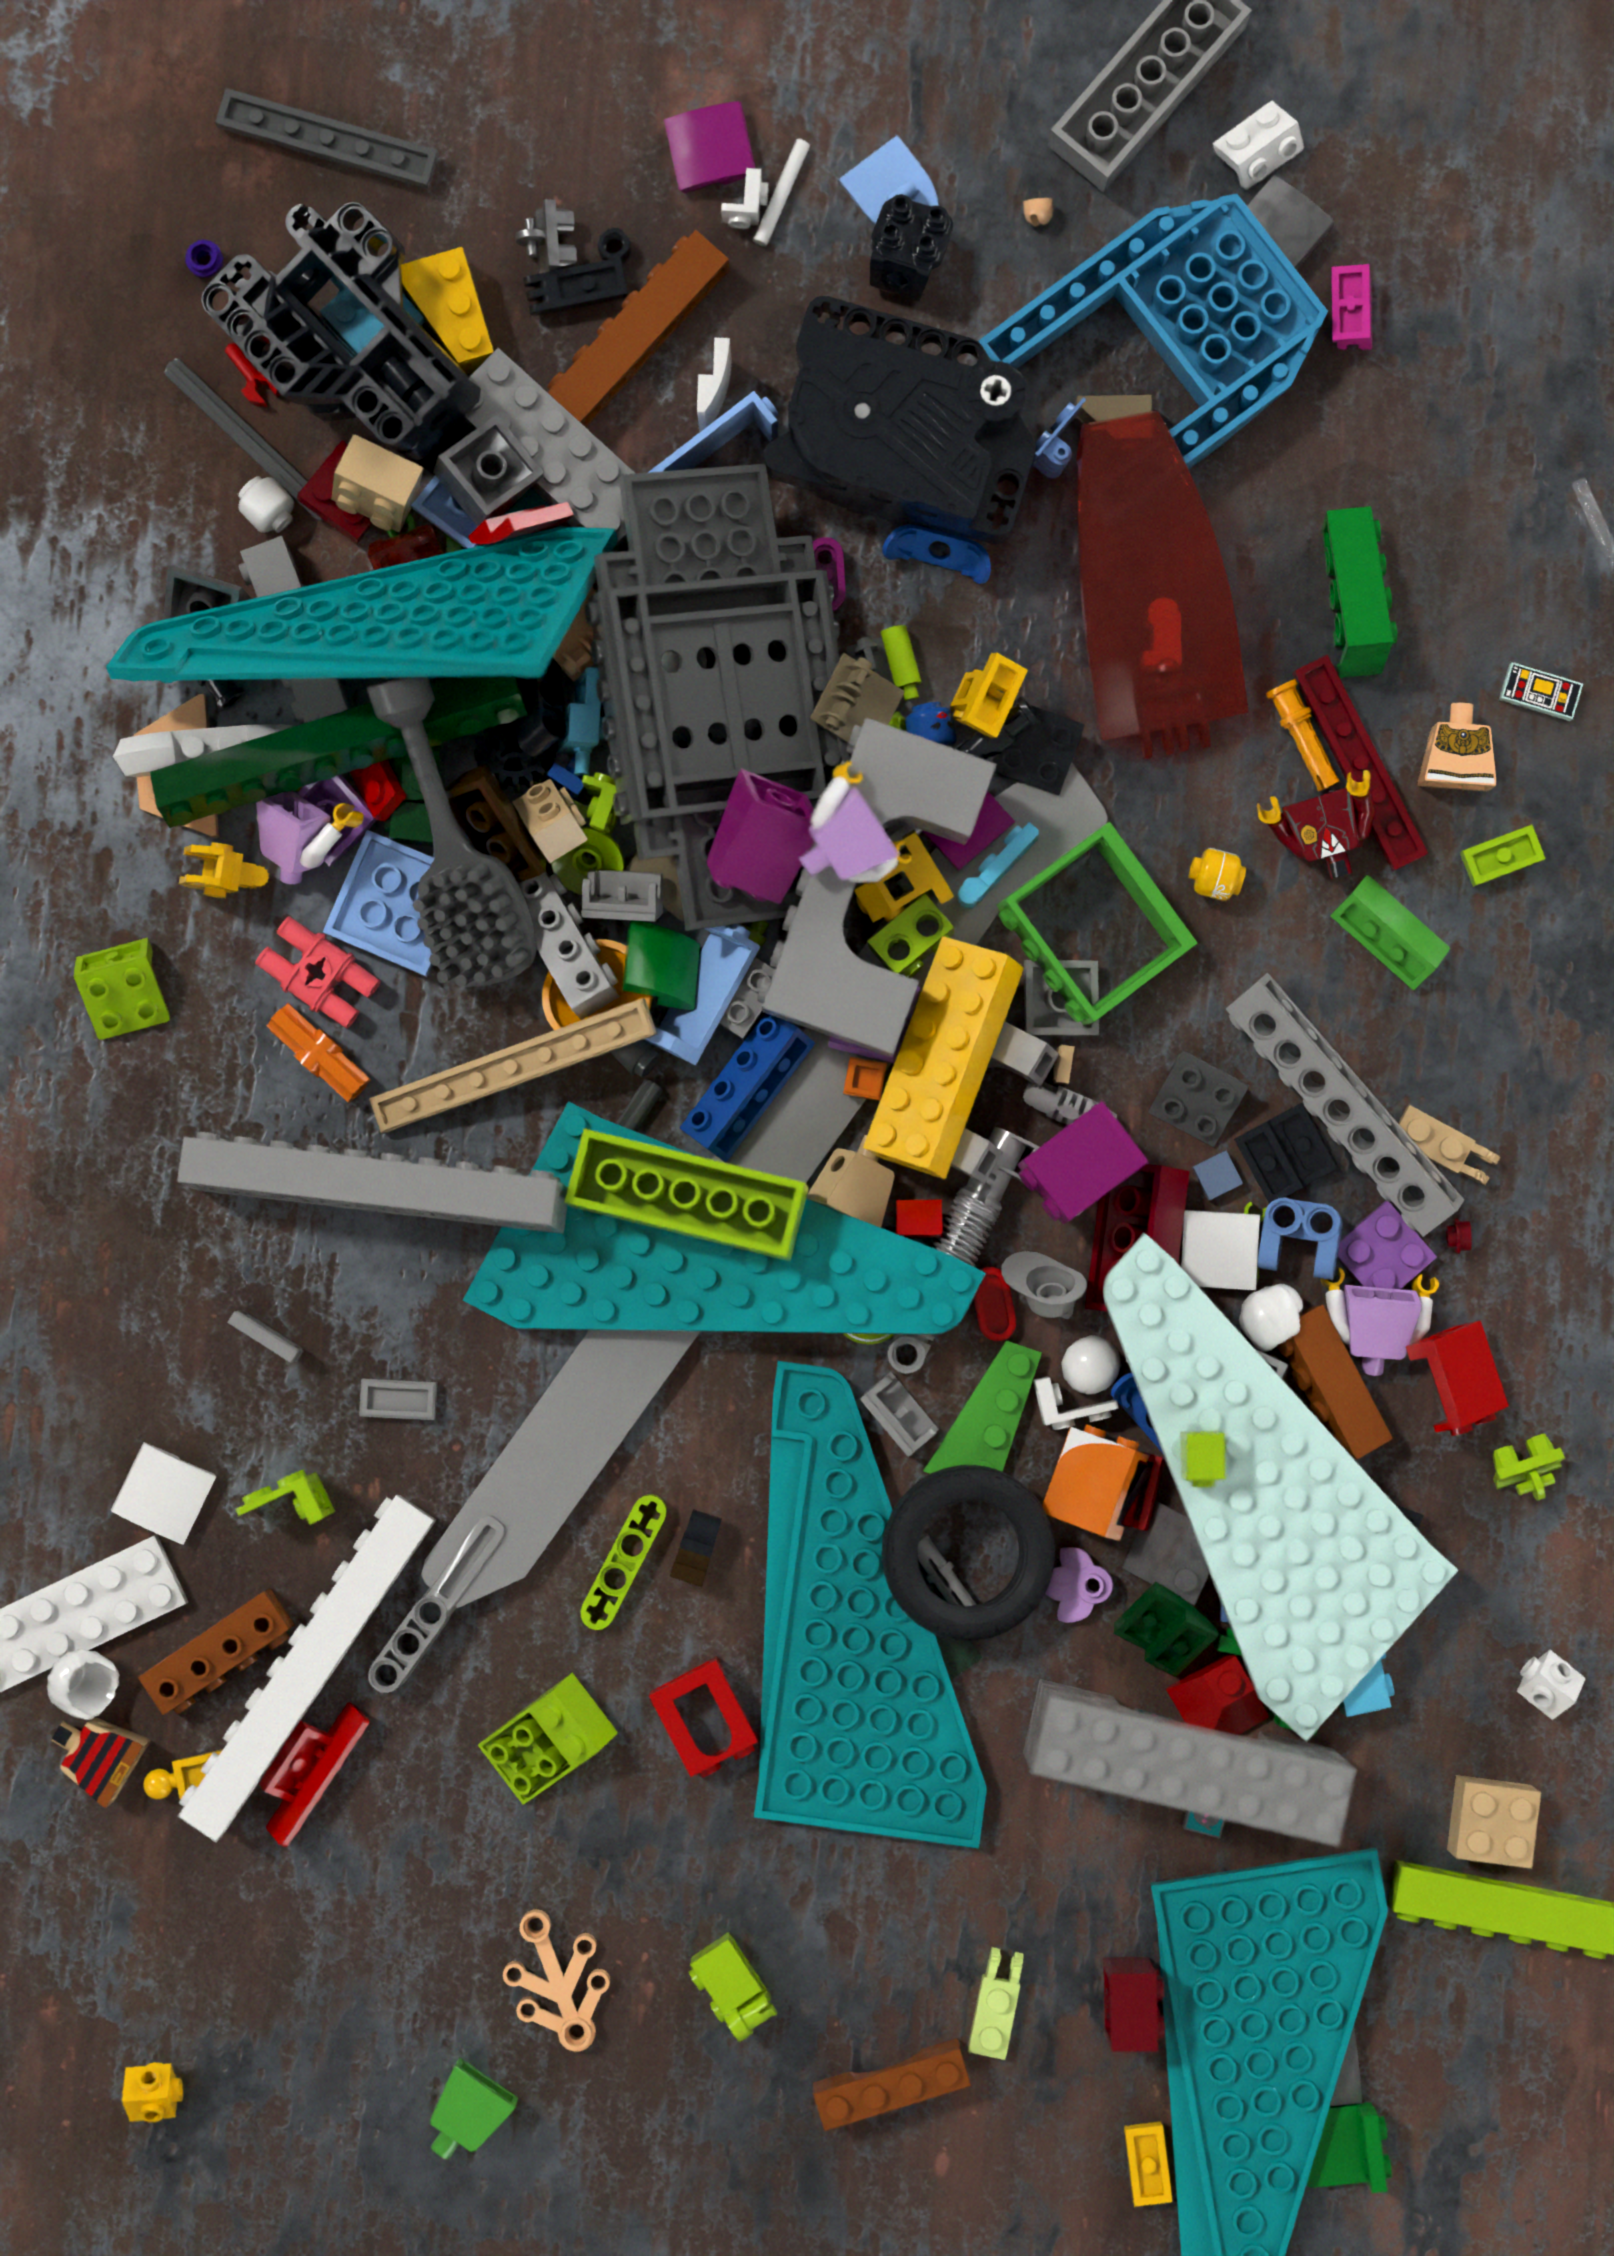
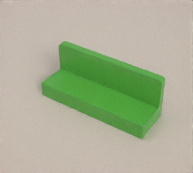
M1369 875L1362 879L1354 891L1330 915L1413 991L1439 966L1450 950L1446 943Z

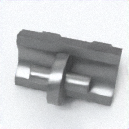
M544 199L543 208L535 211V219L526 218L525 230L515 233V243L526 247L527 257L534 258L538 256L539 273L570 268L576 264L575 245L558 244V234L570 235L573 232L574 212L556 208L555 200Z

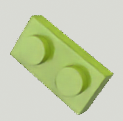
M1533 825L1460 852L1473 887L1546 859Z

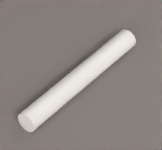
M797 139L754 236L753 241L758 245L766 247L810 147V144L804 140Z

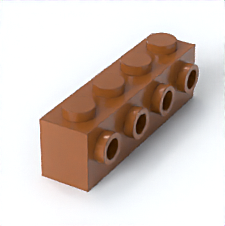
M1324 1305L1309 1307L1299 1313V1333L1278 1344L1277 1348L1283 1356L1287 1357L1291 1364L1293 1379L1297 1386L1305 1391L1311 1403L1310 1411L1348 1454L1354 1460H1357L1393 1438Z
M269 1588L143 1673L138 1679L162 1715L172 1709L178 1715L196 1702L192 1695L199 1690L205 1688L210 1693L227 1681L224 1673L235 1666L241 1672L257 1661L259 1658L255 1652L268 1645L270 1650H273L289 1639L290 1636L286 1631L295 1626V1624L271 1588Z

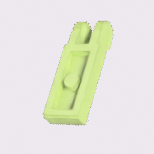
M991 1947L986 1974H982L968 2044L969 2053L1002 2060L1006 2059L1020 1990L1019 1979L1023 1964V1953H1014L1010 1963L1009 1979L996 1977L1001 1961L1000 1949Z

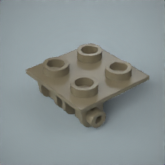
M843 653L810 719L849 743L854 726L862 727L865 718L888 725L905 691L870 670L872 663L867 659L859 657L858 661Z

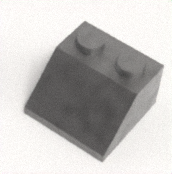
M497 414L438 456L433 471L477 527L484 520L501 516L508 511L544 475L541 468Z
M1155 1501L1148 1531L1139 1530L1121 1568L1150 1584L1156 1581L1182 1597L1188 1603L1195 1605L1210 1572L1188 1516Z

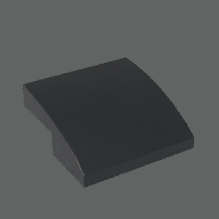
M1303 1102L1234 1139L1269 1204L1278 1198H1284L1296 1192L1305 1185L1339 1168Z

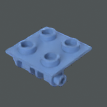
M1084 397L1076 406L1070 402L1063 409L1050 428L1053 431L1052 435L1046 430L1035 442L1036 451L1031 469L1034 466L1047 478H1056L1062 473L1071 459L1072 451L1059 436L1076 417L1086 401Z

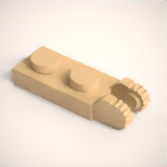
M1411 1105L1406 1107L1398 1122L1432 1162L1454 1174L1460 1173L1479 1184L1486 1185L1489 1177L1484 1172L1464 1164L1469 1153L1474 1154L1488 1164L1497 1165L1500 1159L1497 1154L1475 1144L1476 1141Z

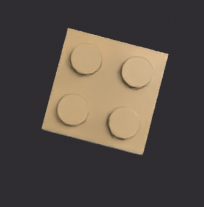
M354 434L334 473L331 500L335 501L336 505L350 514L358 512L370 518V521L375 526L383 530L393 529L400 533L411 510V505L418 496L423 467Z
M1456 1775L1447 1851L1458 1859L1532 1868L1541 1792L1528 1784Z

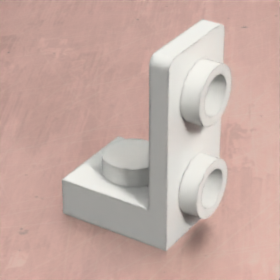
M1050 1377L1033 1380L1042 1422L1044 1425L1052 1424L1053 1430L1075 1426L1074 1419L1089 1416L1090 1422L1112 1417L1110 1410L1119 1408L1116 1400H1110L1058 1412L1057 1406L1063 1405L1058 1383L1051 1384Z

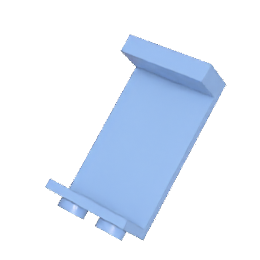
M753 391L648 473L693 469L753 422L756 423L771 442L778 438L777 426L779 423L775 417L779 414L767 397L760 399L755 391Z
M738 924L705 928L710 932V935L699 953L694 1010L670 1007L659 1028L655 1027L657 1035L643 1040L696 1066L761 947L748 939L751 932Z

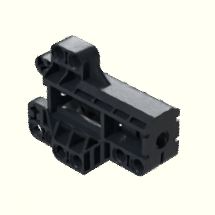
M357 202L344 204L329 220L304 204L294 206L288 212L285 222L287 230L302 248L300 252L285 264L284 269L278 275L271 270H267L250 255H237L204 289L201 297L203 308L243 350L247 359L282 396L297 405H304L311 414L324 422L358 417L379 440L410 460L417 461L425 458L440 443L439 439L443 435L447 436L466 416L464 412L468 408L472 409L479 402L481 388L404 309L401 265L406 255L405 248L375 215ZM364 217L361 228L353 231L355 222ZM310 224L313 229H307L306 226ZM388 243L386 253L378 257L379 248L383 244ZM244 267L250 269L249 272L252 275L248 281L243 278L244 276L241 273ZM334 275L384 325L357 356L307 304ZM231 281L240 290L236 292L227 284ZM219 292H227L229 302L223 310L216 311L213 308V298ZM250 317L246 324L238 325L241 319ZM316 339L323 348L312 358L309 355V349ZM270 343V349L263 351V347ZM295 369V374L290 376L289 372Z

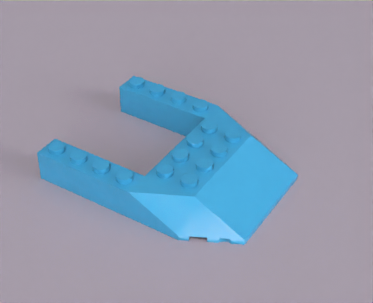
M1238 194L1221 196L1217 200L1212 201L1206 199L1194 201L1190 205L1174 208L1167 206L1154 209L979 340L991 361H1003L1018 369L1115 296L1200 408L1090 489L1086 501L1108 529L1112 528L1228 441L1291 387L1328 313V310Z

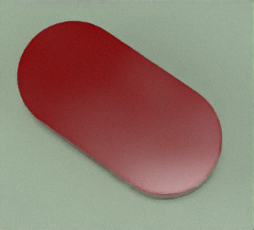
M985 1267L980 1269L986 1275L973 1298L978 1326L986 1338L993 1341H1003L1009 1338L1016 1328V1316L1011 1290L1002 1277V1270L995 1267Z

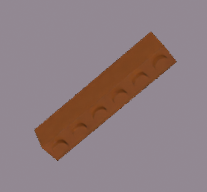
M697 230L689 237L684 235L676 242L671 250L673 255L664 265L658 263L650 271L646 278L648 281L639 292L634 290L626 297L622 303L623 310L615 319L609 317L605 320L597 331L598 337L590 346L587 344L583 345L572 359L574 364L565 373L562 371L557 373L548 384L547 389L549 391L547 393L586 428L730 271L729 258Z

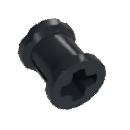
M197 680L201 686H206L217 701L216 708L220 712L233 707L246 695L244 688L237 687L233 680Z

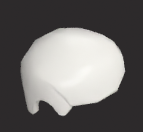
M1095 1335L1075 1341L1067 1348L1061 1362L1064 1379L1072 1389L1087 1395L1096 1394L1110 1387L1117 1379L1121 1369L1119 1351L1110 1340Z

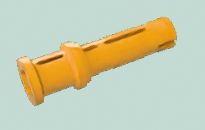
M1293 679L1266 693L1268 699L1273 700L1282 718L1279 722L1281 727H1284L1285 730L1289 729L1317 790L1320 792L1340 782L1333 770L1329 758L1309 718L1312 717L1310 714L1312 712L1309 707L1304 706L1296 689L1298 683L1296 679Z

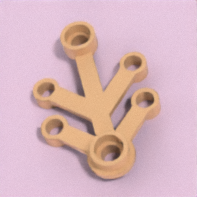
M530 1910L523 1916L520 1922V1933L525 1940L535 1944L548 1980L526 1971L524 1964L519 1961H511L505 1966L503 1980L509 1986H521L557 2002L562 2016L540 2008L538 2000L531 1996L524 1997L519 2001L516 2013L523 2022L533 2021L558 2032L559 2041L566 2049L574 2052L583 2051L595 2039L596 2027L591 2017L601 1994L609 1988L610 1976L604 1969H595L589 1974L587 1979L588 1991L577 2011L572 1994L587 1959L595 1953L597 1947L596 1939L589 1933H582L577 1936L573 1945L574 1954L563 1975L548 1936L551 1929L550 1917L542 1910ZM533 1918H538L542 1921L543 1928L537 1931L533 1930L529 1925V1921ZM581 1940H588L592 1944V1949L588 1952H582L578 1947V1943ZM510 1968H518L521 1972V1978L517 1980L511 1979L508 1976V1970ZM597 1975L602 1976L606 1984L600 1988L595 1987L592 1984V1978ZM526 2003L532 2004L535 2008V2013L525 2015L521 2010L522 2005ZM574 2025H580L584 2029V2034L580 2037H575L571 2034L570 2028Z

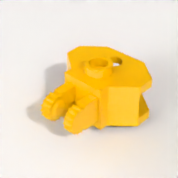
M212 842L211 846L189 845L184 847L183 855L204 860L202 875L187 874L185 877L181 876L179 884L193 889L204 890L203 895L226 898L227 893L237 892L239 887L256 889L257 887H262V885L265 886L269 879V873L261 865L256 866V864L242 862L243 854L233 852L234 846Z

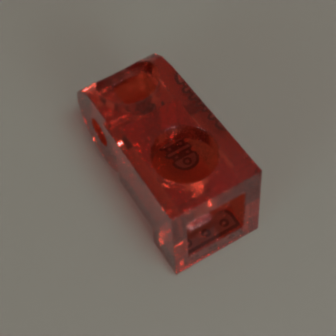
M422 525L410 530L406 534L402 533L385 541L379 539L368 545V558L374 570L444 554L431 525Z

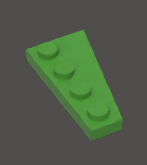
M1005 1340L974 1392L923 1469V1472L931 1474L938 1470L958 1465H979L1003 1472L1042 1352Z

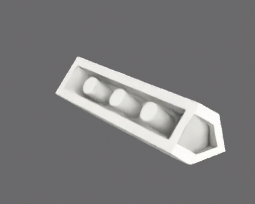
M255 724L137 735L121 739L113 757L125 776H151V771L293 726L284 724Z

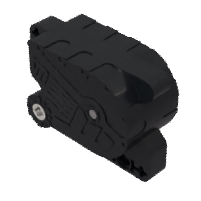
M830 296L814 298L807 307L796 345V361L800 371L796 376L791 401L788 403L789 432L772 440L764 450V464H766L767 474L770 478L810 490L822 501L826 500L846 508L847 511L867 517L870 515L891 521V524L898 526L918 525L990 544L1005 542L1012 533L1036 451L1034 438L1021 417L1026 393V386L1022 375L1009 363L991 361L984 347L973 338ZM823 313H828L829 318H826L825 323L818 322V318H821ZM840 317H844L842 330L838 329ZM856 322H863L869 327V331L863 335H856L850 330V326ZM895 332L903 335L905 342L898 345L887 342L885 338L890 333ZM934 343L941 348V352L938 355H932L923 352L921 348L925 344ZM967 353L973 355L977 363L969 366L959 363L957 358ZM1005 480L1011 481L1016 485L1017 492L1012 495H1005L998 490L997 485ZM1000 507L1005 510L999 530H994L991 528L992 522L994 521L997 508Z

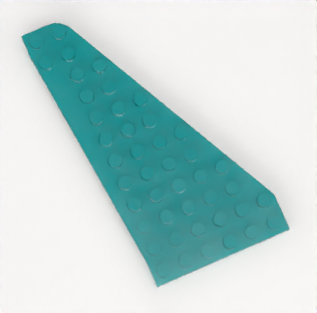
M568 1101L532 1170L554 1173V1177L560 1178V1182L568 1187L583 1129L690 1155L694 1154L602 1119ZM809 1199L805 1201L790 1261L567 1205L564 1234L501 1227L463 1301L516 1329L937 1335L952 1330L962 1321L986 1273L949 1254L848 1216Z
M1376 1848L1150 1883L1157 1918L1160 1970L1164 1987L1163 2012L1181 2256H1285L1388 1913Z

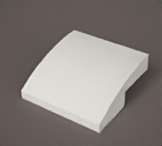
M730 338L714 339L713 375L698 374L697 416L700 432L715 421L726 396L732 360Z
M143 1442L111 1511L143 1528L184 1545L216 1476L214 1473L180 1460L174 1454Z

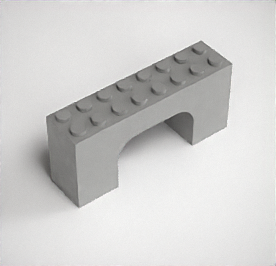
M865 718L862 727L855 725L846 750L847 753L852 754L850 760L852 763L847 768V773L851 778L854 774L861 772L863 778L859 783L851 785L850 790L854 787L858 790L882 829L885 830L897 825H907L965 845L973 831L996 764L869 718ZM814 841L810 851L818 846L816 841ZM832 865L813 877L810 876L806 869H803L795 893L802 896L798 907L790 905L782 929L789 932L786 942H777L770 961V966L776 967L772 979L764 978L757 998L758 1002L764 1003L761 1012L890 1057L894 1053L919 981L864 962L848 948L843 935V918L856 882H851L848 879L841 880Z
M1043 1679L1039 1680L1023 1750L1032 1774L1339 1846L1356 1771L1349 1762L1330 1747L1259 1731L1258 1739H1251L1177 1722L1126 1708L1118 1704L1111 1695Z

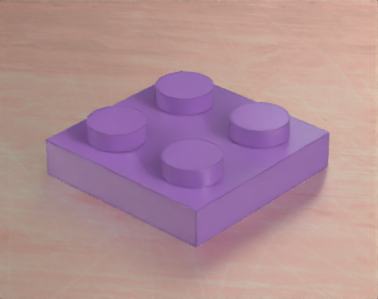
M1386 1200L1340 1240L1337 1259L1361 1286L1401 1289L1435 1260L1437 1256L1419 1235L1406 1225L1399 1212Z

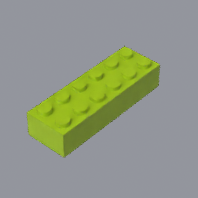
M583 1129L564 1202L573 1208L790 1261L809 1187L805 1182Z

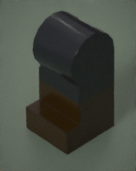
M693 1509L670 1577L699 1587L703 1586L722 1518Z

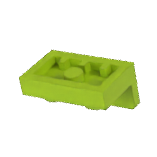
M595 772L594 777L584 775L582 784L587 793L594 795L586 817L590 819L592 829L608 834L611 837L618 819L613 805V797L617 793L615 779Z

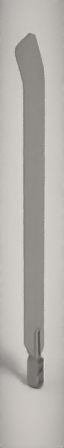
M1072 762L1060 795L1018 781L994 797L1015 820V824L959 872L937 847L930 854L954 895L953 898L943 904L940 903L937 896H928L954 926L955 934L951 936L952 939L976 946L1000 912L996 906L997 903L1096 829L1107 823L1108 817L1105 808ZM1028 822L1034 825L1039 830L1037 842L984 899L977 903V906L969 908V910L968 908L964 909L963 906L961 907V904H958L959 900H957V897L959 896L957 894L960 886H963V882L967 878L980 876L979 866L991 853L998 856L1007 846L1003 842L1004 839L1017 825L1022 829ZM916 897L903 905V907L906 909L920 897ZM883 919V921L880 923V925L871 937H873L889 922H886L885 919ZM925 920L919 924L917 931L921 935L929 937L934 935L939 927L934 921ZM866 943L857 957L864 962L886 969L869 949L868 943ZM896 944L890 948L888 954L892 959L901 961L907 958L910 950L904 944ZM934 952L922 961L924 967L911 978L919 981L917 986L921 988L918 999L934 960ZM805 1028L803 1032L816 1044L727 1161V1164L807 1183L866 1100L865 1098L843 1095L850 1057L887 1063L886 1071L892 1063L829 1048L830 1036ZM715 1155L712 1160L725 1163ZM588 1331L425 1559L421 1575L425 1584L430 1588L422 1599L414 1605L371 1665L368 1679L370 1685L375 1690L381 1693H388L401 1687L446 1626L456 1607H462L526 1577L700 1332ZM428 1602H434L440 1607L441 1617L438 1622H431L425 1618L424 1607ZM406 1633H412L418 1638L419 1648L417 1652L409 1653L403 1648L402 1638ZM383 1664H389L395 1668L397 1678L393 1684H387L381 1679L380 1669Z

